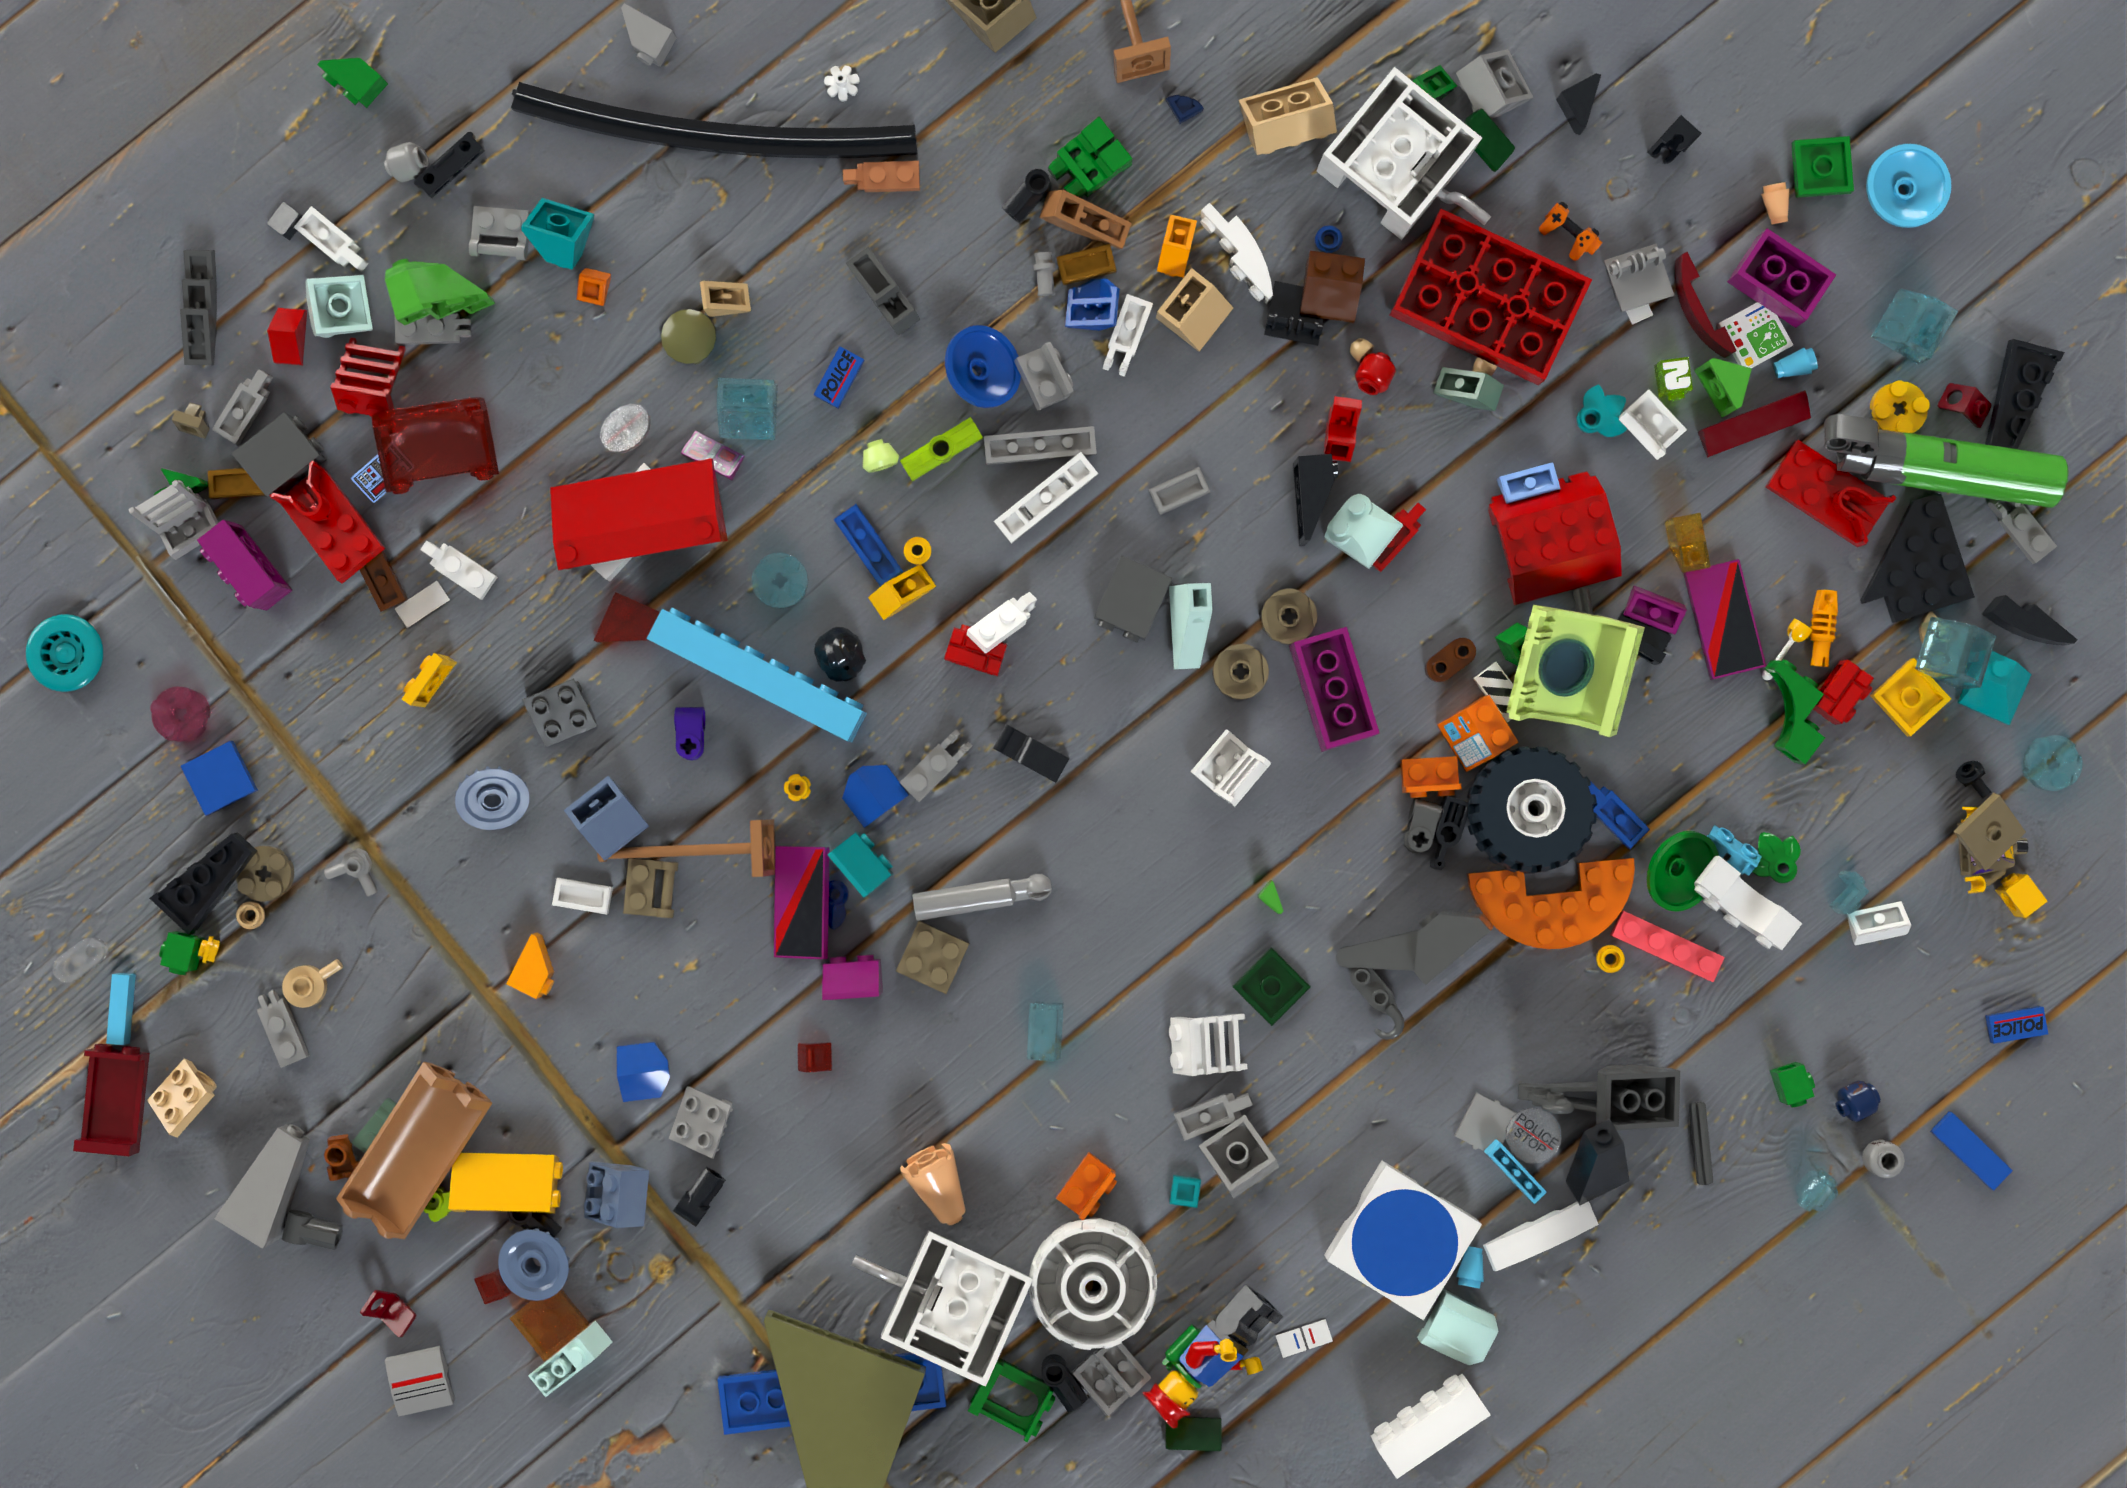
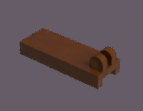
M384 551L360 569L380 612L408 600Z

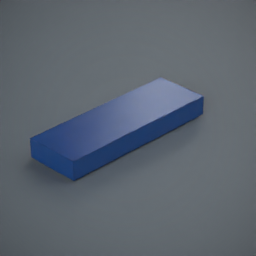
M857 504L833 519L880 587L885 582L904 573Z
M1950 1111L1930 1131L1993 1191L2013 1171Z

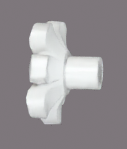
M837 66L832 67L830 71L833 76H826L824 79V84L829 87L827 93L830 97H835L838 94L840 101H847V93L852 96L857 94L858 89L855 85L859 84L860 79L857 74L851 75L852 68L849 66H844L842 71Z

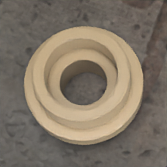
M245 902L238 908L236 918L243 928L255 929L263 924L265 910L257 902ZM250 910H253L256 914L254 920L248 918Z

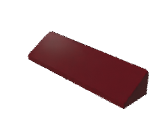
M1806 390L1698 431L1707 458L1810 419L1811 413Z

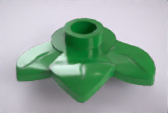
M1762 832L1758 839V854L1762 857L1758 866L1752 872L1759 877L1770 876L1778 883L1792 881L1797 874L1795 862L1801 853L1798 841L1794 836H1790L1782 842L1774 834ZM1781 864L1786 865L1788 872L1780 873L1778 866Z

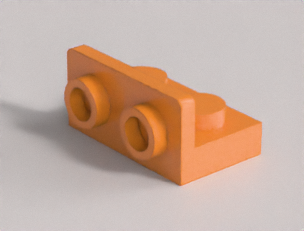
M1457 756L1400 760L1402 793L1410 792V798L1427 797V791H1438V796L1455 795L1454 790L1462 789L1461 784H1459Z
M1088 1152L1058 1193L1056 1199L1077 1213L1080 1219L1084 1220L1087 1215L1092 1217L1101 1205L1098 1202L1103 1193L1108 1195L1116 1185L1117 1181L1114 1179L1116 1171Z

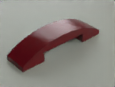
M1685 252L1675 260V286L1681 308L1698 337L1715 353L1726 358L1737 350L1725 326L1714 331L1691 285L1700 276L1688 252Z

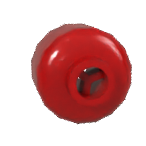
M1385 353L1367 354L1363 357L1355 374L1359 389L1369 395L1385 392L1391 384L1396 368L1391 362V358Z

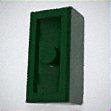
M1480 108L1469 115L1464 123L1482 137L1475 152L1493 172H1496L1514 152L1515 146L1488 114Z
M1183 1417L1178 1421L1177 1428H1171L1165 1422V1448L1168 1450L1222 1451V1419Z

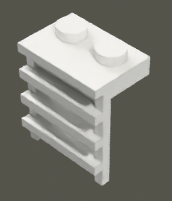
M1650 389L1619 416V420L1657 460L1666 454V448L1687 430Z
M1226 729L1191 770V773L1219 797L1235 807L1271 765V762L1249 749Z
M1245 1014L1201 1018H1170L1169 1036L1172 1043L1170 1062L1173 1073L1197 1076L1246 1070L1247 1064H1240L1238 1020L1245 1019ZM1224 1021H1228L1230 1065H1226ZM1209 1023H1213L1216 1067H1211Z

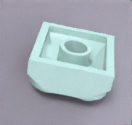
M364 275L306 280V298L314 336L329 338L337 334L373 330Z
M1356 494L1344 503L1330 521L1324 537L1329 543L1370 569L1403 527V524L1373 504L1367 496Z

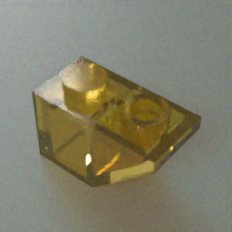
M1701 513L1674 517L1665 521L1669 547L1681 572L1685 573L1711 568Z

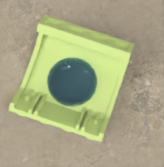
M1533 605L1506 713H1510L1509 718L1517 721L1527 718L1548 720L1599 731L1600 735L1607 737L1617 735L1645 627L1605 616Z

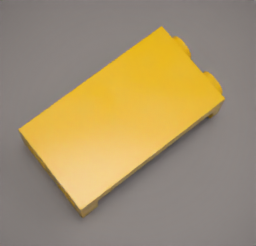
M460 1153L452 1165L448 1209L454 1212L502 1211L555 1214L556 1207H560L561 1191L557 1190L558 1179H561L563 1175V1163L559 1162V1157L556 1155Z

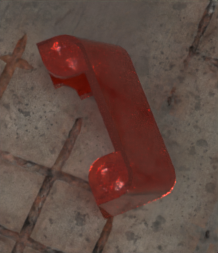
M484 398L458 399L381 411L372 415V426L386 492L403 494L409 491V488L414 485V481L470 472L471 476L477 477V480L482 481L492 479L493 475L499 474Z

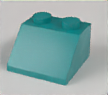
M855 832L827 855L864 898L893 875L890 871L893 865L883 854L878 856L872 848L875 844L865 833L860 835L858 832Z

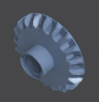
M487 766L485 770L479 771L476 769L474 774L466 775L465 780L459 782L458 789L455 791V806L460 817L471 826L484 830H497L517 822L526 812L530 797L526 782H523L520 775H515L511 769L506 771L500 766L497 769H491Z
M527 1228L516 1232L507 1239L500 1250L498 1266L502 1280L513 1293L527 1300L539 1301L554 1296L568 1280L567 1276L570 1271L568 1262L570 1258L566 1256V1247L560 1245L559 1238H553L549 1232L539 1231V1228L534 1230ZM533 1258L539 1260L541 1266L536 1265Z

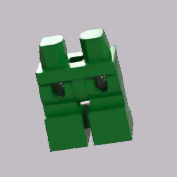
M1097 117L1078 136L1057 151V158L1048 166V171L1056 181L1068 173L1073 180L1064 187V190L1079 198L1084 194L1088 198L1110 179L1132 166L1133 158L1118 139L1114 141V134L1103 120Z

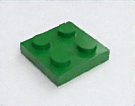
M1850 136L1794 140L1791 143L1796 198L1851 194L1854 191Z

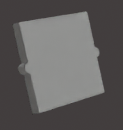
M1476 1093L1454 1136L1471 1144L1473 1149L1477 1150L1479 1148L1484 1151L1495 1139L1501 1142V1144L1504 1143L1518 1114L1500 1105L1498 1100L1492 1101Z

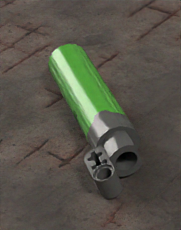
M1843 414L1831 415L1824 422L1825 448L1829 451L1837 452V470L1861 474V477L1868 481L2053 508L2060 502L2068 482V464L2063 456L1882 430L1879 429L1878 422L1873 419Z

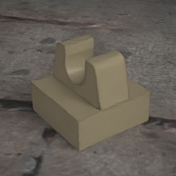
M190 402L185 412L175 411L172 421L179 431L206 439L209 427L204 421L206 412L201 410L202 406Z

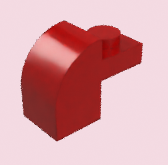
M1334 396L1332 407L1329 410L1324 443V454H1332V460L1351 462L1356 444V430L1362 409V400Z

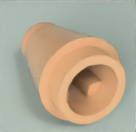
M1786 182L1763 186L1764 193L1761 196L1771 220V225L1788 222L1789 189H1786Z

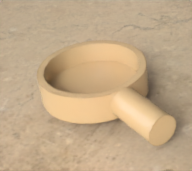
M336 959L320 970L311 965L293 968L286 974L283 980L282 990L285 998L296 1007L305 1008L316 1005L326 994V979L343 968L342 963Z

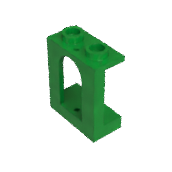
M999 1357L986 1387L981 1384L977 1387L969 1403L968 1412L976 1416L981 1413L1023 1435L1024 1441L1028 1442L1031 1435L1037 1436L1043 1423L1039 1419L1044 1410L1050 1411L1056 1396L1052 1395L1053 1390L1043 1380ZM999 1375L1027 1388L1036 1395L1038 1407L1033 1414L1021 1416L988 1399Z

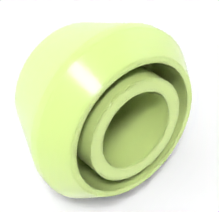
M883 439L868 443V449L863 451V469L869 473L892 467L899 460L897 452L890 443H884Z

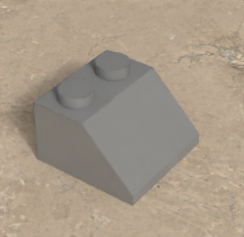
M1508 49L1480 55L1456 72L1460 80L1461 89L1468 95L1472 103L1473 112L1482 108L1491 119L1497 118L1534 98Z
M1243 1115L1199 1145V1148L1233 1199L1279 1168L1276 1158L1246 1115Z

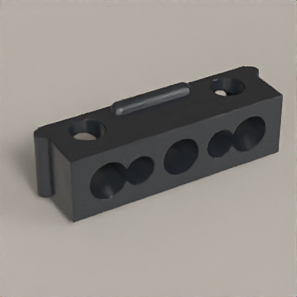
M467 132L415 179L414 184L418 188H422L429 197L433 198L485 150L475 140L476 136L472 132Z

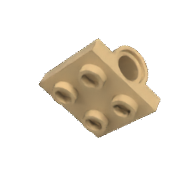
M184 1058L147 1101L168 1134L178 1138L215 1096L213 1091L217 1086L208 1075L197 1070L192 1061Z

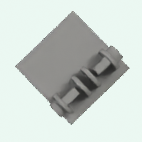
M1657 243L1604 260L1621 313L1674 296L1662 261L1666 258V254L1663 248L1658 249Z
M687 1086L669 1139L714 1159L716 1151L720 1149L718 1147L720 1139L725 1134L724 1128L728 1126L726 1123L730 1112L733 1111L732 1102L725 1099L721 1101Z

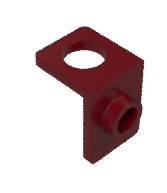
M1949 383L1937 406L1943 410L1962 413L1976 428H1981L1992 404L1976 387ZM1957 391L1962 392V398L1958 403L1949 404L1948 399L1951 394Z
M380 1290L373 1291L360 1311L362 1316L380 1318L397 1337L404 1336L417 1316L396 1293ZM383 1298L381 1305L371 1310L373 1303Z

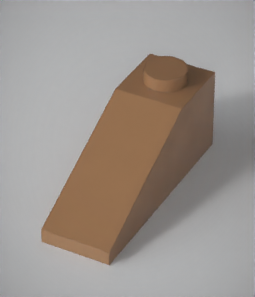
M1065 190L1049 191L1047 193L1039 217L1062 229L1104 244H1110V246L1123 249L1131 226V222Z

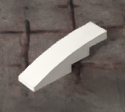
M1589 1201L1580 1206L1578 1202H1575L1562 1210H1554L1533 1222H1525L1484 1244L1483 1247L1493 1271H1498L1551 1249L1599 1224Z

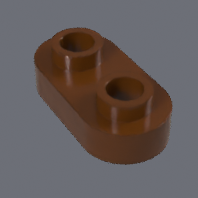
M1457 638L1427 660L1425 664L1427 677L1434 682H1443L1451 678L1474 660L1476 656L1474 643L1467 638ZM1460 646L1467 649V654L1464 657L1458 654ZM1438 663H1442L1445 666L1443 673L1436 671Z

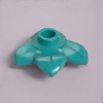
M1599 384L1590 388L1583 397V408L1576 417L1578 427L1585 433L1598 432L1605 437H1615L1624 433L1627 427L1618 417L1624 409L1626 398L1620 395L1604 396L1603 389ZM1587 415H1591L1594 418L1592 425L1586 422L1585 418Z

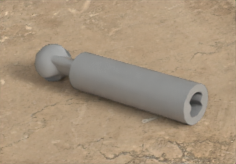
M1034 874L1027 879L1011 881L1009 878L914 893L913 904L916 920L919 921L1011 906L1015 901L1027 899L1041 901L1051 894L1052 887L1051 881L1047 876Z

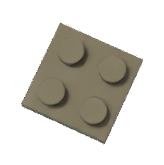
M919 920L896 972L947 994L970 943Z

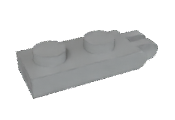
M451 314L437 320L432 315H428L404 326L395 317V343L397 345L460 343V338L471 337V330H460V327L471 326V319H460V314Z
M272 990L268 992L271 1003H269L265 994L258 996L261 1008H258L257 1012L278 1063L283 1068L310 1055L286 999H280L278 993Z

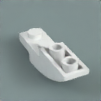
M1210 203L1201 210L1200 218L1202 220L1200 223L1209 233L1214 232L1221 239L1219 243L1227 253L1233 252L1235 254L1229 263L1233 276L1239 281L1244 280L1250 286L1248 290L1257 301L1263 300L1268 304L1273 296L1271 279L1264 257L1255 239L1237 215L1228 223Z

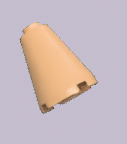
M944 1143L941 1144L943 1149L936 1150L934 1146H930L917 1152L906 1160L908 1166L906 1168L901 1166L900 1169L903 1177L940 1223L954 1225L962 1220V1215L965 1213V1205L954 1151L951 1145Z

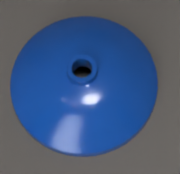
M975 325L963 329L951 339L945 354L946 374L956 393L968 403L982 408L1000 406L1013 397L1021 381V375L1014 363V360L1019 357L1017 351L1007 337L999 331L988 326ZM972 368L976 370L977 376L973 373Z

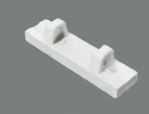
M1080 452L998 517L994 523L1012 544L1095 478L1098 472ZM1025 507L1028 509V511L1031 513L1032 516H1030V515L1028 514V512H1027V510L1025 509Z

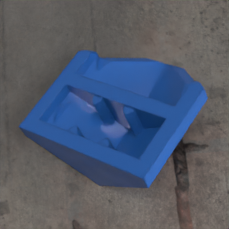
M1107 278L1091 279L1078 287L1070 288L1068 290L1065 327L1101 331L1116 326L1120 289Z
M887 765L862 766L849 776L842 799L865 828L909 796V794Z
M655 1042L617 1046V1079L623 1102L660 1098L670 1079L669 1063Z

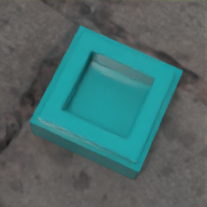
M1173 1175L1169 1203L1197 1208L1201 1179Z

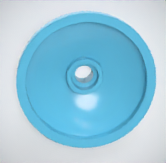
M1917 144L1898 145L1881 154L1871 166L1866 183L1867 196L1874 211L1886 222L1903 228L1919 227L1935 219L1946 207L1951 194L1950 173L1944 161L1931 149ZM1899 187H1903L1906 190L1905 195L1899 192Z

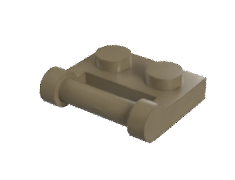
M628 858L623 914L673 918L674 909L671 908L675 871H678L679 863ZM657 869L664 870L660 908L654 907Z

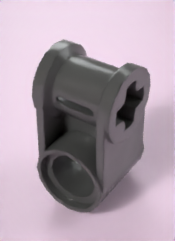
M1414 798L1409 811L1408 825L1404 836V845L1408 851L1420 853L1427 851L1431 847L1436 827L1441 817L1442 805ZM1420 833V839L1424 840V844L1416 847V842L1412 840V837Z

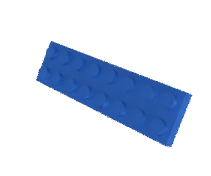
M911 1352L894 1354L895 1356L926 1366L925 1375L912 1411L946 1407L942 1366ZM776 1369L718 1377L724 1435L791 1427Z

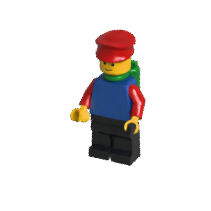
M1245 1285L1219 1313L1216 1321L1212 1319L1202 1330L1191 1324L1166 1350V1358L1162 1361V1364L1166 1366L1170 1373L1159 1384L1155 1383L1150 1391L1143 1392L1144 1397L1171 1428H1177L1178 1421L1181 1418L1191 1415L1187 1408L1197 1399L1198 1391L1196 1388L1200 1389L1203 1386L1202 1383L1211 1387L1229 1370H1242L1243 1367L1246 1368L1247 1375L1263 1371L1258 1357H1251L1243 1360V1357L1249 1351L1247 1346H1251L1257 1340L1258 1333L1270 1321L1276 1325L1283 1316L1264 1296Z

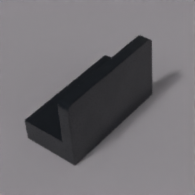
M1624 609L1617 620L1645 627L1638 656L1653 665L1661 664L1666 656L1664 650L1672 638L1671 635L1661 629L1625 616L1623 614Z

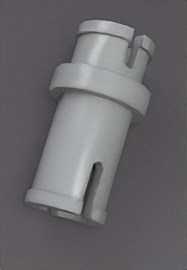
M1052 252L1035 253L1036 264L1033 265V269L1037 272L1038 296L1055 295L1053 280L1055 263H1052Z

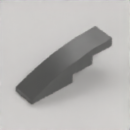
M184 250L186 279L182 280L184 308L180 309L184 365H214L217 319L215 250Z

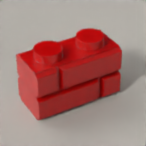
M962 624L960 629L954 627L944 660L998 677L1008 644L1002 641L992 650L984 653L966 635L967 630L971 628L970 626Z
M1840 660L1819 689L1824 695L1813 710L1821 714L1832 724L1849 722L1856 713L1854 708L1859 699L1864 700L1872 690L1870 684L1874 678L1850 660Z

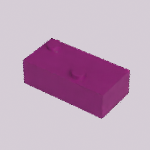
M1347 627L1293 642L1289 649L1321 752L1380 734Z

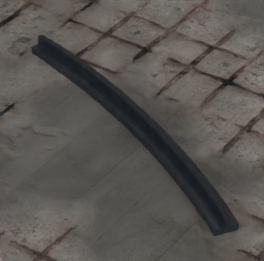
M519 82L517 90L513 89L512 91L514 99L511 109L513 111L581 130L662 146L725 154L783 158H869L918 154L915 125L859 128H791L728 124L620 108L568 96Z

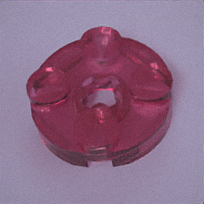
M178 686L163 691L150 706L155 729L160 735L170 741L188 742L201 736L207 728L205 726L211 713L209 704L201 693L191 688ZM178 707L182 710H187L183 722L175 718Z

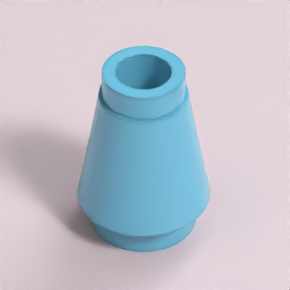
M1803 347L1773 363L1778 379L1812 374L1813 370L1818 369L1817 359L1812 348L1805 349Z
M1470 1246L1467 1248L1456 1275L1459 1278L1458 1285L1480 1289L1481 1282H1484L1483 1249Z

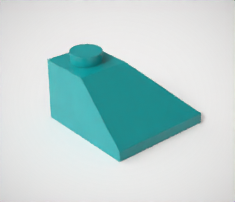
M541 198L522 224L521 231L546 262L573 270L583 255L594 220V214Z
M1994 651L1979 652L1957 703L2001 723L2010 725L2032 674L2018 662Z

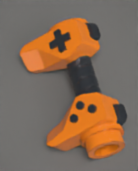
M1564 202L1556 203L1545 216L1546 220L1539 227V232L1547 235L1557 227L1562 226L1576 238L1569 254L1571 259L1574 261L1578 260L1584 252L1593 255L1603 243L1599 240V231L1590 227L1583 230L1567 217L1570 212L1568 205Z

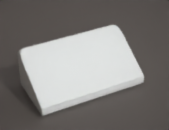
M1902 901L1847 913L1854 945L1908 934L1911 927Z

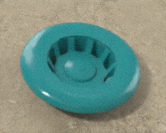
M55 615L42 621L32 631L26 645V662L31 674L40 684L55 691L69 692L86 686L95 678L103 661V644L98 632L89 622L74 615Z

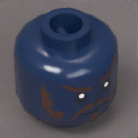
M1858 1080L1838 1091V1101L1835 1105L1842 1117L1859 1122L1878 1111L1881 1099L1878 1091L1872 1084Z

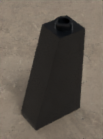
M1610 1119L1583 1132L1566 1178V1183L1579 1206L1630 1181L1624 1142Z

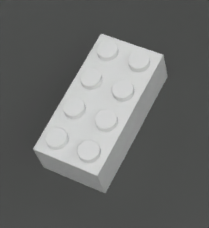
M1463 1374L1449 1377L1444 1381L1442 1388L1436 1392L1433 1390L1427 1392L1420 1398V1403L1412 1408L1411 1406L1405 1407L1397 1414L1395 1420L1390 1423L1384 1422L1374 1429V1434L1371 1435V1438L1396 1479L1490 1416V1413Z

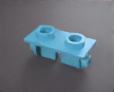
M1716 825L1713 826L1707 837L1714 842L1719 856L1723 858L1728 853L1731 857L1727 862L1739 871L1741 875L1745 873L1749 876L1754 868L1758 866L1762 856L1750 844H1743L1735 839L1729 830L1722 827L1719 828Z

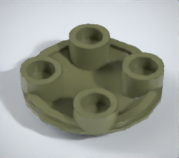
M692 309L679 310L672 314L663 325L661 332L662 346L666 353L677 362L699 364L714 349L716 329L711 320L702 312Z

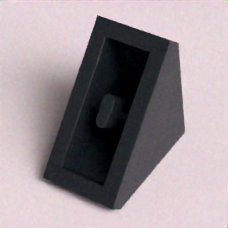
M1595 73L1562 91L1556 99L1575 134L1581 135L1587 126L1601 74Z

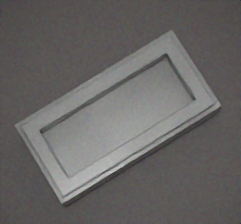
M1199 467L1148 490L1159 515L1210 493Z

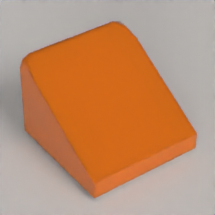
M584 268L579 274L576 300L604 306L611 274Z

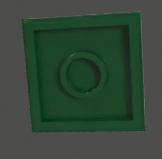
M1270 947L1232 987L1273 1026L1311 986Z

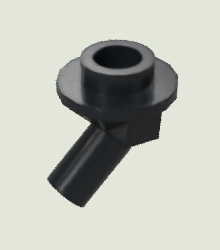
M1968 761L1958 768L1956 778L1965 787L1971 784L1982 799L1992 793L1981 779L1986 773L1980 762Z

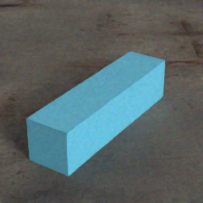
M112 974L106 1044H130L136 974Z
M1495 1139L1484 1150L1487 1156L1532 1203L1535 1204L1547 1193L1501 1142Z

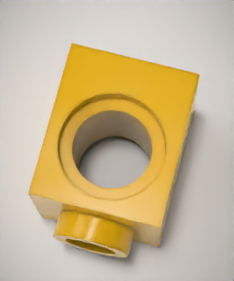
M2009 874L2001 880L2002 885L1995 890L2015 917L2026 918L2048 902L2028 874Z

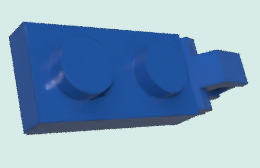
M1591 782L1592 785L1588 787L1591 795L1595 794L1597 804L1593 805V813H1597V818L1628 849H1631L1650 829L1612 790H1608L1605 786L1599 790Z

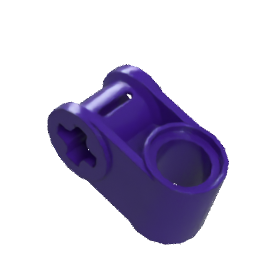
M676 707L674 713L676 751L687 760H697L704 753L705 708ZM689 740L696 745V749H692L691 754L684 750V746L689 745Z

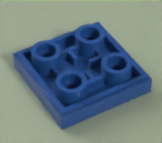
M229 741L181 765L205 816H209L258 791L234 741Z

